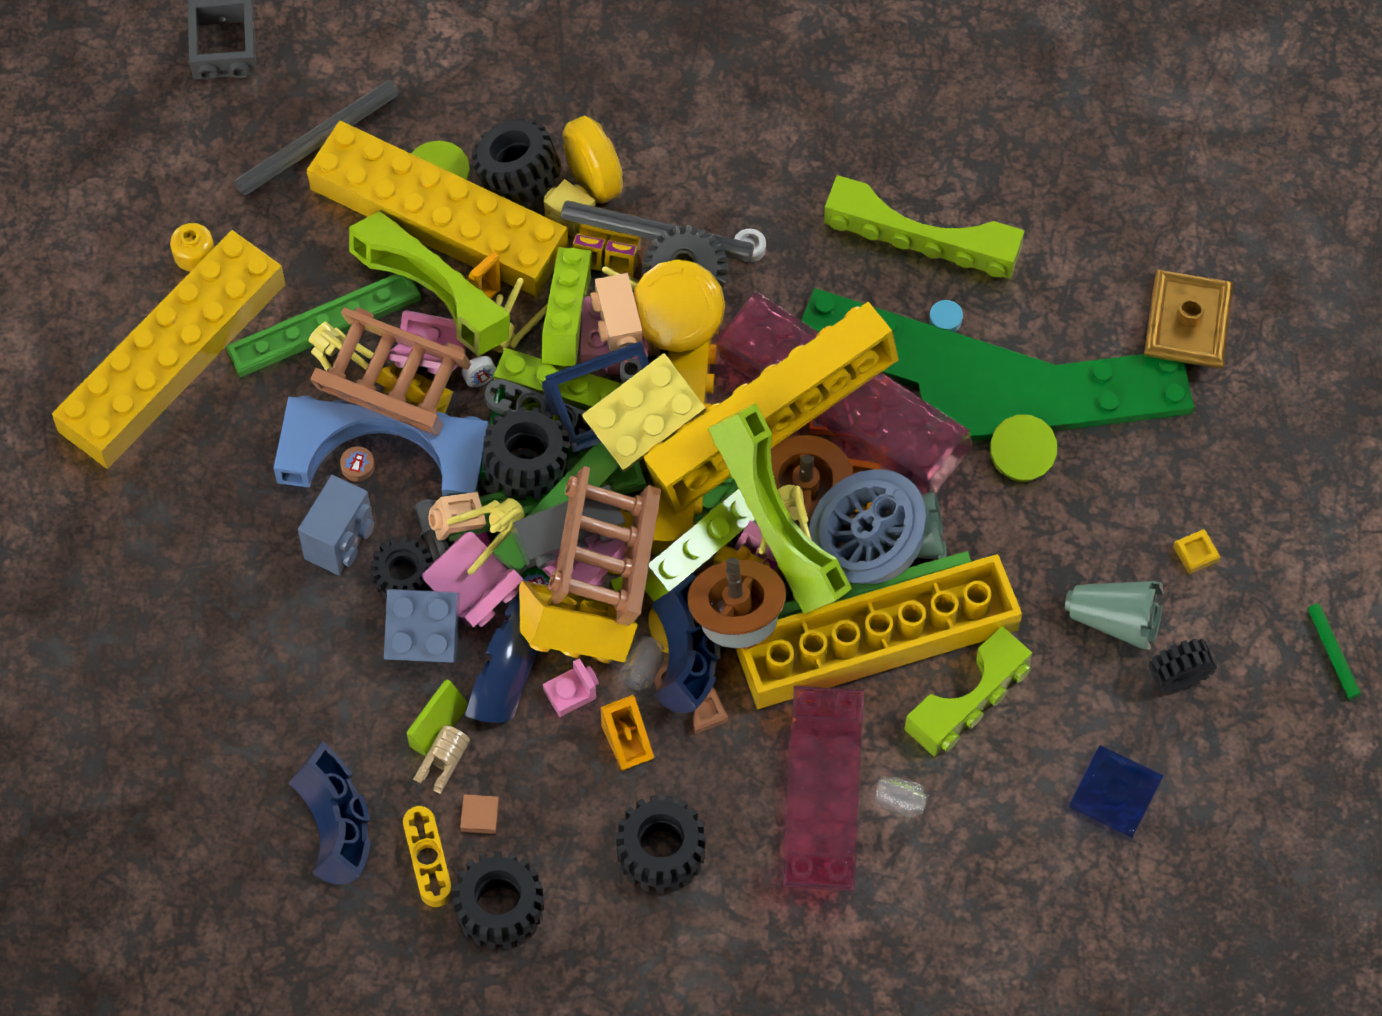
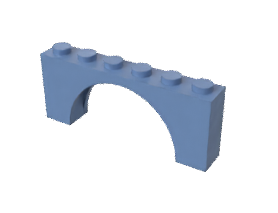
M311 396L288 397L273 468L276 482L278 484L310 487L314 474L321 462L339 445L362 435L384 433L407 438L428 452L442 475V497L478 492L479 495L481 488L479 472L483 457V443L489 424L488 421H483L474 416L458 418L437 412L436 415L439 416L444 425L439 436H435L359 405L349 404L343 400L329 402L316 400Z

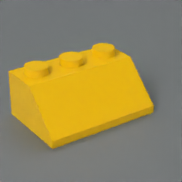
M521 580L519 586L520 632L529 642L531 648L541 652H549L550 649L559 650L573 658H580L581 655L592 656L593 659L607 664L611 663L612 660L626 661L638 625L635 621L629 626L616 623L618 610L614 609V605L570 592L557 606L550 604L552 591L548 589V585Z

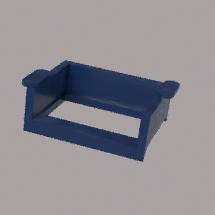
M641 341L545 376L546 380L542 383V389L550 411L554 415L560 416L564 429L567 431L568 440L574 455L602 442L593 430L579 435L575 434L558 385L638 356L642 369L649 365V361Z

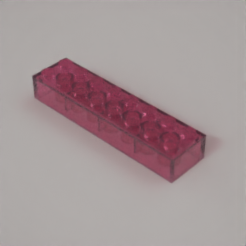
M755 291L717 337L715 344L722 360L755 380L765 368L773 364L777 365L786 359L794 348L806 345L815 339L819 332ZM882 373L813 419L890 471L908 478L924 493L933 491L936 493L973 447L969 429Z

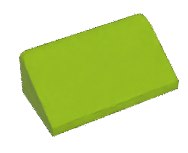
M444 680L407 731L409 747L425 757L442 726L454 727L467 710V701L451 681Z

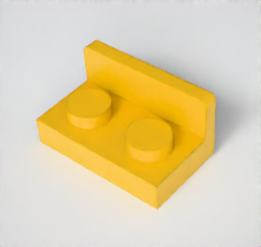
M395 363L382 368L376 380L377 383L385 387L384 393L386 395L388 391H393L403 369L395 366ZM415 373L405 395L406 403L416 407L419 403L423 404L433 381ZM444 388L435 408L437 412L446 413L453 391Z

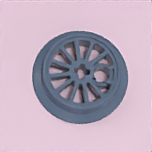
M866 470L844 478L822 497L811 517L809 532L811 540L816 545L837 558L849 583H882L904 572L919 554L924 540L926 508L921 493L908 478L889 470ZM872 502L870 508L865 511L863 506ZM857 509L859 514L854 519L850 518L849 516ZM887 510L890 512L894 511L892 515L883 517ZM843 524L851 527L849 531H840ZM839 542H848L838 548ZM889 546L892 549L886 552L885 547ZM879 551L880 556L876 559L877 552ZM851 554H853V555L851 556V558L849 559V561H847V560L845 559L846 557H848V556H850Z

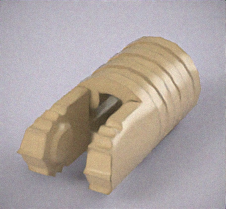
M442 726L413 780L421 784L426 779L430 771L429 768L433 764L444 770L437 778L433 789L441 794L470 743L469 737L452 726Z

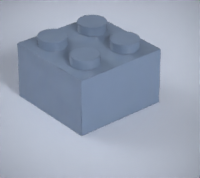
M334 475L330 476L298 528L305 560L339 576L345 566L350 567L357 556L359 543L362 538L367 539L374 528L375 522L372 517V506H370L368 491Z
M387 589L384 659L456 662L460 592Z

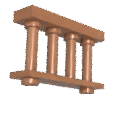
M343 307L341 314L347 323L351 324V327L332 368H328L327 371L315 368L310 378L312 383L318 390L439 436L444 424L439 416L436 415L437 410L435 408L454 366L457 365L469 370L471 363L466 354H464L465 350L452 343H446L443 346L373 319L374 315L362 308L356 307L353 311ZM366 330L382 336L362 380L358 379L357 383L345 379L346 375L344 372L363 331ZM395 341L412 349L393 391H388V394L385 395L377 392L374 385ZM426 353L441 359L442 362L423 404L419 403L416 407L406 403L405 395Z
M583 466L575 476H570L565 489V495L569 496L557 568L552 572L548 589L552 591L550 604L557 606L570 592L614 605V609L618 610L616 623L629 626L641 615L661 489L648 485L640 495H635L634 498L589 485L590 468ZM585 498L630 511V515L634 516L632 526L628 529L583 516ZM579 529L625 542V546L629 547L627 557L621 560L577 547ZM574 561L619 573V577L623 578L622 588L617 592L572 579Z

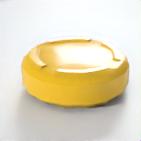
M585 115L566 123L562 134L563 149L575 180L579 182L581 187L598 204H604L618 198L623 188V173L613 144L607 138L602 126L594 119Z
M677 259L659 263L642 276L634 289V299L642 327V335L647 341L662 350L683 352L699 348L714 337L723 322L725 301L722 287L709 270L696 262Z

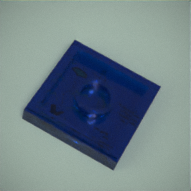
M1100 745L1070 802L1069 808L1133 838L1164 775Z

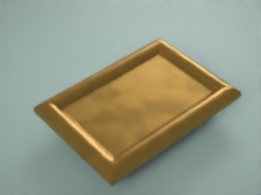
M1156 270L1144 356L1223 369L1234 282Z

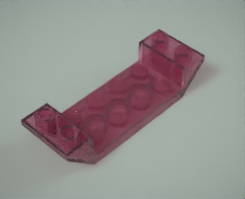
M794 686L783 887L855 891L864 690Z

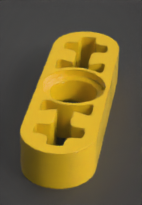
M416 806L409 809L404 815V831L421 899L428 906L440 907L445 905L452 896L451 881L435 817L428 808ZM420 817L423 822H427L424 824L426 838L421 840L419 839L417 827L413 826L415 819ZM426 848H431L438 854L436 861L429 865L422 864L417 859L419 852ZM435 873L439 887H443L440 889V895L434 896L432 891H428L431 889L429 874Z

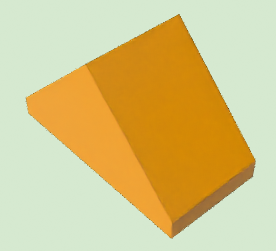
M634 695L601 707V726L622 771L655 758Z

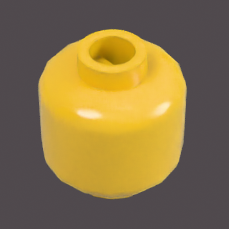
M198 223L181 225L174 231L170 241L175 263L181 269L189 272L215 247L210 231Z

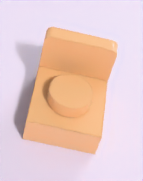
M478 492L444 496L435 502L430 508L428 520L431 529L435 530L437 540H445L450 533L482 529L486 525L484 514L452 525L447 524L448 518L482 507Z

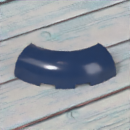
M693 573L670 592L651 604L663 625L669 648L668 670L662 685L653 696L666 708L683 714L696 710L706 699L716 679L713 677L716 661L720 659V645L706 636L702 626L693 618L689 611L688 592L693 581L696 579Z
M519 592L505 611V615L510 618H506L501 628L496 629L487 649V656L492 658L486 661L481 675L478 674L465 714L469 718L484 722L500 723L508 722L515 717L522 691L539 651L529 646V642L520 632Z
M322 741L297 770L288 784L307 803L318 827L320 852L312 874L323 881L333 884H348L360 876L369 855L371 841L368 840L367 823L370 821L364 795H358L355 786L350 780L353 774L342 759Z

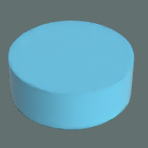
M942 300L932 306L929 316L930 325L956 332L961 327L963 312L957 303L950 300Z

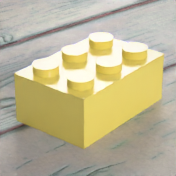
M663 353L582 414V417L621 469L626 472L642 460L643 456L648 454L652 446L659 442L667 441L676 434L681 426L692 422L706 411V407L666 354Z

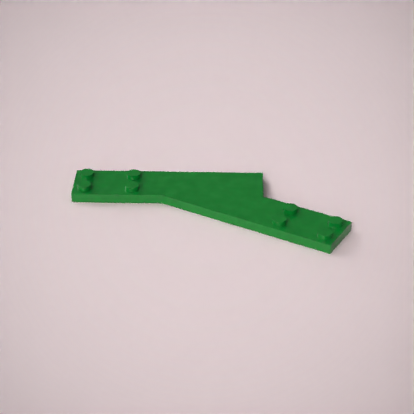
M814 288L793 340L792 349L800 345H806L815 339L823 328L835 325L844 319L848 311L854 307H861L864 303ZM873 307L891 328L899 358L896 363L878 375H881L882 378L918 389L929 447L991 440L995 429L1005 419L1015 415H1032L1042 419L1054 432L1193 414L1194 404L1183 362L1146 357L1144 354L1055 365Z

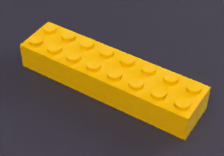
M341 120L337 123L307 168L310 190L367 217L381 211L391 220L396 221L402 229L412 237H416L421 243L475 268L493 252L499 255L500 280L514 287L517 279L522 278L524 282L520 290L534 297L539 295L554 271L558 247H569L567 227Z
M231 230L56 408L52 416L57 431L108 469L286 285L282 265Z
M869 302L861 307H854L846 313L844 319L833 326L823 328L815 339L806 345L794 348L786 359L777 365L773 364L765 368L757 379L749 384L739 386L728 399L722 403L710 406L699 419L693 423L689 422L681 426L670 439L652 446L648 454L643 456L654 485L661 489L662 496L675 513L678 514L731 477L719 449L713 442V438L708 430L709 427L756 403L772 433L771 448H773L899 360L891 328Z
M996 554L828 604L806 614L801 612L778 619L774 631L765 640L750 649H735L758 710L986 641L1001 626L1010 633L1019 631L1022 612L1000 557Z

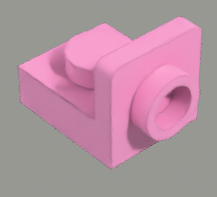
M579 658L573 661V669L544 683L543 690L558 716L562 717L595 700L596 685L599 682L593 669L590 666L584 667Z

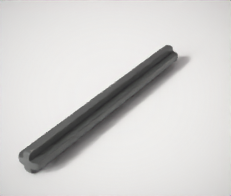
M386 80L242 174L234 181L237 190L243 196L248 195L321 147L340 120L353 126L398 96L396 86L392 81Z
M569 200L564 202L561 211V218L564 220L650 240L657 238L662 231H668L677 226ZM710 233L722 244L727 258L750 262L754 252V244Z

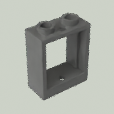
M187 0L189 63L193 79L212 80L219 77L243 78L248 75H257L253 0ZM244 22L245 51L199 54L198 25Z

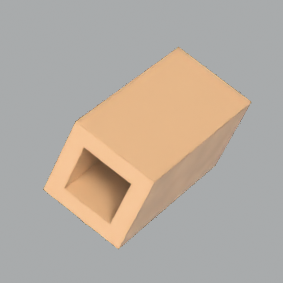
M628 273L595 279V292L590 293L593 312H600L602 321L597 322L601 342L607 341L609 352L640 341L643 345L642 327Z

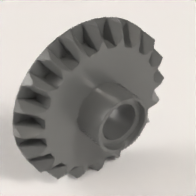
M690 225L686 227L675 226L668 231H662L657 238L652 239L650 246L645 250L642 262V276L659 263L686 259L696 262L709 270L722 289L724 288L728 277L727 255L722 244L719 243L715 236L706 232L703 228H695Z

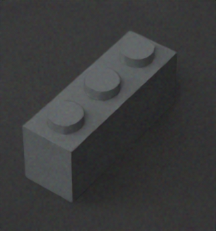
M606 485V486H604V487H601V488H603V489H606V490H610V491H611V488H610L609 485ZM585 498L583 516L624 527L625 519L620 508ZM568 501L513 522L511 532L527 568L537 565L538 569H541L557 561L556 557L559 556ZM579 529L577 547L588 549V544L600 540L601 543H607L614 539Z

